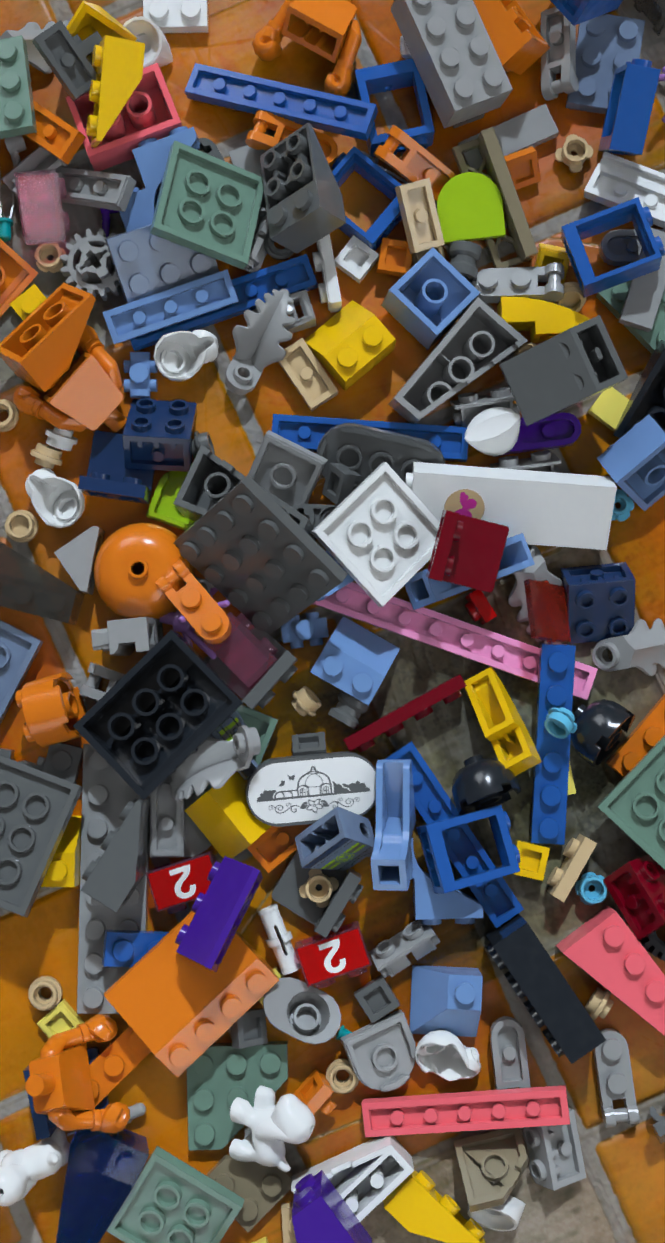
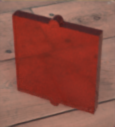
M525 580L524 586L531 638L547 640L548 644L571 642L564 586L550 584L548 580Z

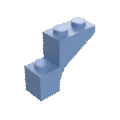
M187 126L175 128L169 132V136L159 140L157 138L143 140L138 144V148L132 150L145 189L140 190L139 187H134L126 211H119L126 232L152 224L170 147L174 140L194 149H200V141L194 127L189 129Z
M523 533L507 538L496 579L535 565ZM428 569L416 573L404 585L414 610L472 589L446 581L441 582L426 577Z
M411 759L378 760L376 764V828L374 848L370 859L373 890L408 891L413 872L411 837L416 822Z
M411 837L413 861L411 879L413 880V911L415 919L421 920L423 925L442 924V919H455L456 924L475 923V918H483V908L474 897L460 890L445 894L434 893L430 875L417 863L413 848V837Z

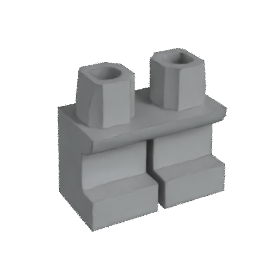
M150 617L107 621V628L91 630L93 650L109 651L110 655L130 656L134 652L135 646L136 652L148 653L163 638V626L159 619Z

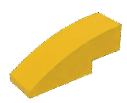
M501 297L497 305V314L516 331H530L531 343H542L574 326L590 320L585 315L567 307L544 300L525 297Z
M489 667L465 680L464 682L467 685L465 689L484 736L491 741L498 760L505 768L514 772L516 776L541 763L542 761L530 734L494 668Z

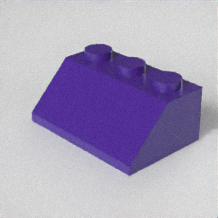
M224 856L221 863L216 861L207 877L211 884L206 894L200 892L192 906L191 911L195 915L190 925L184 924L177 935L175 943L179 947L176 952L217 972L263 879L261 871Z

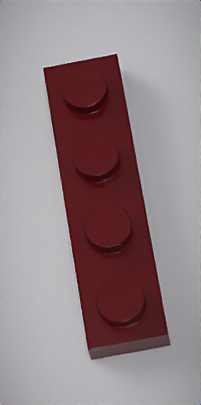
M460 674L345 737L343 740L349 751L356 748L357 752L361 753L376 744L373 738L385 732L387 737L405 728L402 723L403 721L412 716L418 721L434 712L431 706L443 700L446 705L462 696L460 689L467 685Z

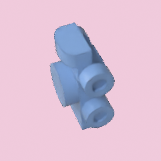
M130 352V360H124V373H129L130 379H124V392H130V398H150V392L158 391L157 379H150V373L158 372L155 360H150V352Z
M319 612L306 613L307 620L300 621V616L296 615L281 626L283 643H290L291 649L304 647V640H310V646L323 645L322 638L329 637L326 617L320 618Z

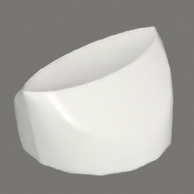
M143 16L133 17L124 23L123 26L137 37L136 42L145 43L143 68L155 63L162 67L173 62L171 49L165 35L151 19Z
M505 407L485 409L471 420L467 426L464 439L468 444L485 455H503L511 450L518 440L521 416L518 412Z
M509 1195L505 1204L470 1212L468 1205L467 1214L469 1218H472L483 1227L497 1231H512L517 1228L526 1204Z

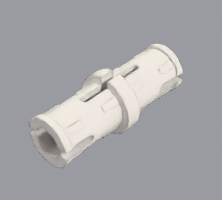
M273 904L259 910L258 915H260L268 936V940H266L267 946L273 949L281 969V974L287 975L299 970L302 966L291 943L293 936L291 931L286 930L278 910V905ZM280 941L282 942L285 953L283 952Z

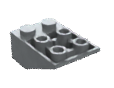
M306 123L260 155L271 240L297 254L346 224L342 193L310 123Z
M600 315L574 326L499 365L527 426L628 379Z
M150 796L145 800L135 798L127 803L119 816V819L123 821L120 828L117 827L114 831H110L100 847L105 851L102 857L99 856L95 861L92 860L82 875V879L86 882L81 891L116 913L128 902L145 874Z

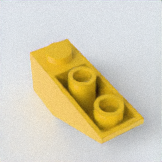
M104 35L99 45H94L92 66L97 67L96 80H91L89 101L94 102L93 115L88 116L86 128L87 136H92L91 147L96 148L103 140L142 80L145 43Z
M414 1169L383 1200L384 1208L410 1233L445 1243H486L483 1228L472 1218L469 1220L465 1219L459 1213L460 1207L448 1194L444 1196L439 1194L434 1189L436 1186L434 1181L423 1170H420L418 1173Z

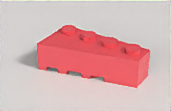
M607 905L555 946L665 1036V975L619 914Z

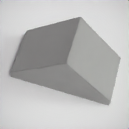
M97 526L90 527L54 552L79 590L93 595L95 586L93 572L95 558L103 544L105 531Z

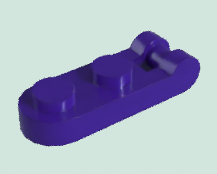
M562 412L555 413L527 426L522 417L518 440L513 448L503 455L492 457L570 446L581 434L580 421L575 415Z

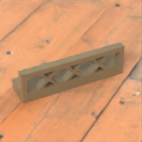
M493 127L482 130L477 139L453 147L452 152L460 174L465 172L483 174L490 178L499 188L503 201L505 230L507 228L510 236L506 235L505 237L497 238L495 243L493 238L484 239L494 268H511L532 260L538 253L495 130ZM478 148L483 160L479 170L466 165L462 153ZM484 166L486 168L487 174L482 172ZM504 240L512 244L517 257L501 262L497 252L500 241Z

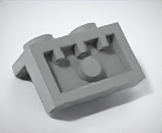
M570 1108V1125L524 1127L523 1137L530 1157L529 1170L536 1184L553 1191L587 1178L574 1110Z

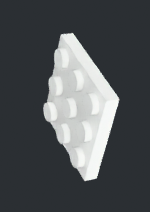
M384 462L316 526L311 533L377 606L383 607L430 560L440 522L388 463Z

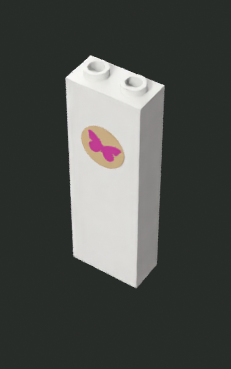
M413 462L412 473L406 472L405 484L439 522L443 510H448L507 526L509 528L507 538L523 533L529 545L607 550L617 486L611 476Z

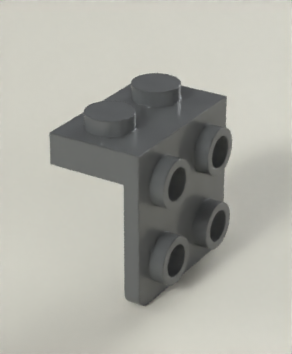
M248 619L240 625L217 651L216 658L210 659L208 665L228 687L242 698V701L252 710L258 705L263 709L276 695L272 689L281 680L285 684L298 670L294 666L298 659L268 633L255 628ZM271 654L277 661L268 669Z
M297 850L272 891V898L315 925L314 931L326 938L330 931L336 933L342 925L346 915L341 912L349 901L354 904L363 889V886L359 884L362 879L361 874L352 868L347 870L321 869L324 875L335 877L338 880L339 887L332 892L329 898V905L320 908L316 905V902L311 901L309 898H302L299 893L300 886L305 884L309 878L310 868H302ZM320 884L316 885V890H322V886Z

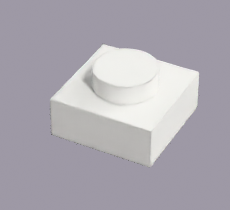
M353 235L335 258V266L360 284L379 259V254Z

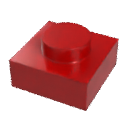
M477 589L465 597L468 601L465 604V608L474 622L479 620L483 625L497 617V614L481 590Z

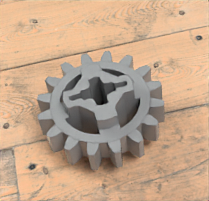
M100 228L97 235H93L90 229H86V237L81 238L76 233L74 235L76 243L74 245L70 243L65 244L69 255L64 254L60 256L62 262L67 265L60 268L63 276L68 277L65 282L93 294L94 297L100 294L103 301H107V293L110 291L115 296H118L119 293L116 287L120 283L116 271L111 276L114 265L105 241L107 237L104 229ZM111 233V234L108 236V238H109V237H112V236H115L116 234H115V233ZM81 255L80 262L76 264L79 256ZM96 261L101 265L97 269L92 265Z

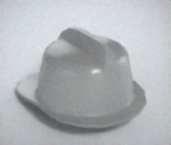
M292 977L279 978V981L264 995V1013L270 1024L297 1040L314 1045L325 1043L333 1038L340 1028L341 1013L334 998L299 979Z

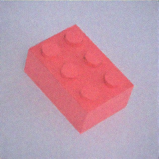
M158 63L143 68L142 80L96 148L91 147L92 136H87L86 134L88 116L93 115L94 102L89 101V91L74 102L70 96L65 97L78 131L86 136L83 144L94 171L100 172L134 159L132 150L138 148V144L141 141L149 138H157V140L169 136L171 130L182 126Z

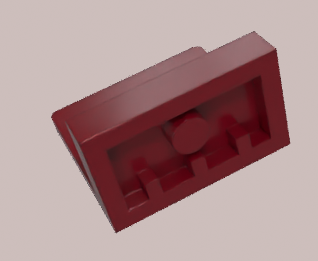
M443 510L426 577L441 582L446 581L485 592H492L509 528L504 525Z
M649 854L627 862L603 879L607 889L638 940L647 937L665 925V869Z

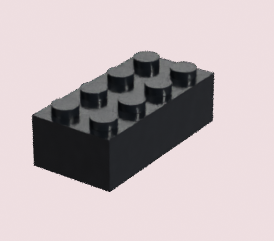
M519 913L498 928L495 927L485 934L490 941L485 946L500 970L505 967L508 968L509 971L504 976L519 999L525 996L528 998L523 1004L538 1027L547 1026L542 1033L559 1058L565 1054L571 1064H573L606 1041L529 924Z

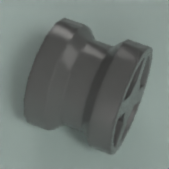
M340 691L337 696L338 703L336 707L330 709L328 715L356 730L359 726L358 719L360 715L366 713L369 706Z

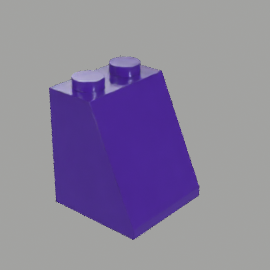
M322 1170L315 1176L312 1174L306 1175L296 1184L293 1198L292 1223L297 1243H372V1238Z

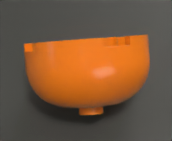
M135 523L118 529L104 541L96 555L93 572L97 592L107 607L125 619L150 617L160 620L161 617L168 613L177 611L155 583L161 576L166 579L174 570L173 565L179 559L195 576V568L181 556L179 548L174 544L178 538L177 535L156 524ZM144 565V572L142 574H134L133 567ZM181 579L172 588L178 592L186 583Z

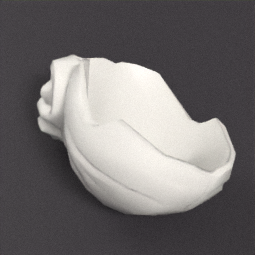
M205 330L168 333L163 335L155 345L153 355L155 364L160 373L169 380L186 381L192 378L201 369L203 364L212 362L217 358L218 339L214 334Z
M41 468L28 475L25 482L26 492L36 512L45 524L60 529L71 526L81 517L85 510V497L75 483L65 478L57 477L49 468Z
M431 1031L423 1036L417 1044L415 1051L416 1062L425 1073L432 1072L447 1081H455L459 1079H472L481 1070L478 1050L474 1047H466L456 1035L449 1031Z

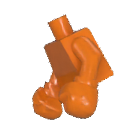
M285 0L273 20L270 19L267 25L255 35L252 42L254 52L262 61L271 62L281 55L282 48L280 42L286 36L329 61L336 63L333 72H329L325 79L324 91L325 93L345 97L351 89L352 72L355 67L353 63L362 42L359 22L354 19L357 8L351 3V0Z
M86 324L76 349L81 356L62 376L60 383L45 396H42L40 392L30 386L21 385L16 388L13 394V403L21 413L35 416L40 420L44 419L58 429L81 432L89 428L95 431L104 423L112 432L116 433L127 421V418L116 409L124 399V395L120 391L123 383L118 364L105 350L96 331Z
M97 1014L86 1022L78 1024L74 1029L52 1035L41 1049L40 1057L29 1063L30 1076L26 1081L25 1088L27 1093L33 1097L34 1110L37 1114L48 1115V1119L60 1130L90 1129V1131L115 1134L123 1131L130 1119L129 1108L121 1102L109 1104L104 1109H95L86 1043L92 1041L96 1043L108 1042L116 1036L118 1031L117 1023L109 1015Z

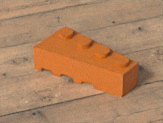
M473 0L502 66L507 73L512 71L522 75L550 49V46L517 0Z

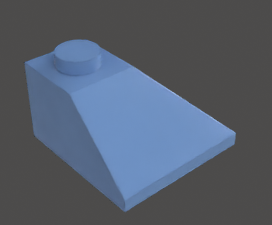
M412 965L409 1021L411 1033L426 1035L431 1031L445 1030L456 1036L476 1037L482 1007L483 976L479 968Z

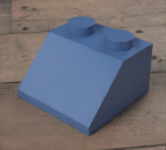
M432 247L388 290L381 306L429 350L451 328L479 296L480 292Z
M648 414L597 458L615 483L643 511H646L665 495V431Z
M343 616L310 673L369 706L400 648Z

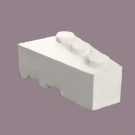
M394 1136L376 1137L293 1175L291 1191L294 1193L296 1184L306 1175L312 1174L315 1176L322 1170L361 1222L414 1171L412 1156Z

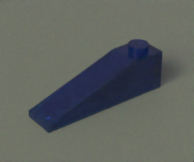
M90 1129L76 1131L69 1147L56 1243L100 1242L133 1189L149 1157L146 1137L127 1129L115 1134L90 1131Z

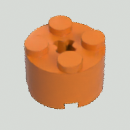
M62 672L27 682L23 685L22 689L16 691V702L18 707L23 710L26 721L23 725V731L28 742L36 741L41 747H47L82 737L73 725L86 714L85 705L78 686L71 688L68 680L73 678L69 673Z

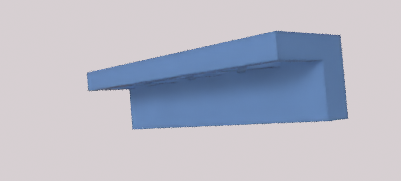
M228 269L102 313L113 343L116 345L238 303L239 301Z

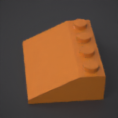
M192 911L104 993V997L150 1051L177 1078L279 981L271 966L238 931H236L217 972L176 952L179 945L175 943V940L184 924L190 925L195 915Z

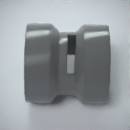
M453 241L450 243L449 256L452 258L450 264L470 283L476 281L478 274L476 262L480 260L482 247L470 241Z

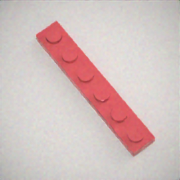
M566 1085L363 1099L361 1103L365 1137L570 1125Z

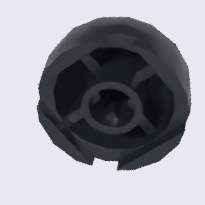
M597 700L588 707L582 704L573 713L575 716L574 722L577 724V730L575 733H571L573 748L591 766L594 767L595 764H601L620 743L618 739L622 734V730L626 733L628 732L635 719V715L624 706L610 700Z
M482 755L466 759L463 762L465 767L456 773L452 783V795L459 815L467 814L466 809L475 807L477 811L501 805L511 799L509 792L514 790L517 795L521 792V787L514 772L506 769L499 760L494 758L483 759Z

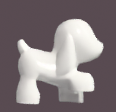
M260 1085L255 1093L254 1107L251 1106L249 1101L237 1097L231 1105V1121L245 1125L247 1128L245 1129L243 1140L235 1138L231 1142L229 1155L237 1161L257 1162L263 1166L277 1167L283 1172H289L291 1167L285 1158L286 1149L284 1142L291 1144L306 1142L314 1130L315 1117L309 1107L291 1093L281 1096L275 1106L276 1096L274 1090Z
M57 1127L51 1137L41 1139L36 1144L15 1151L6 1149L0 1152V1206H10L22 1200L36 1185L38 1180L55 1174L70 1161L73 1149L67 1141L65 1131Z

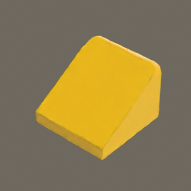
M539 243L534 267L546 266L553 262L561 263L564 265V278L561 280V284H563L570 262L565 248Z

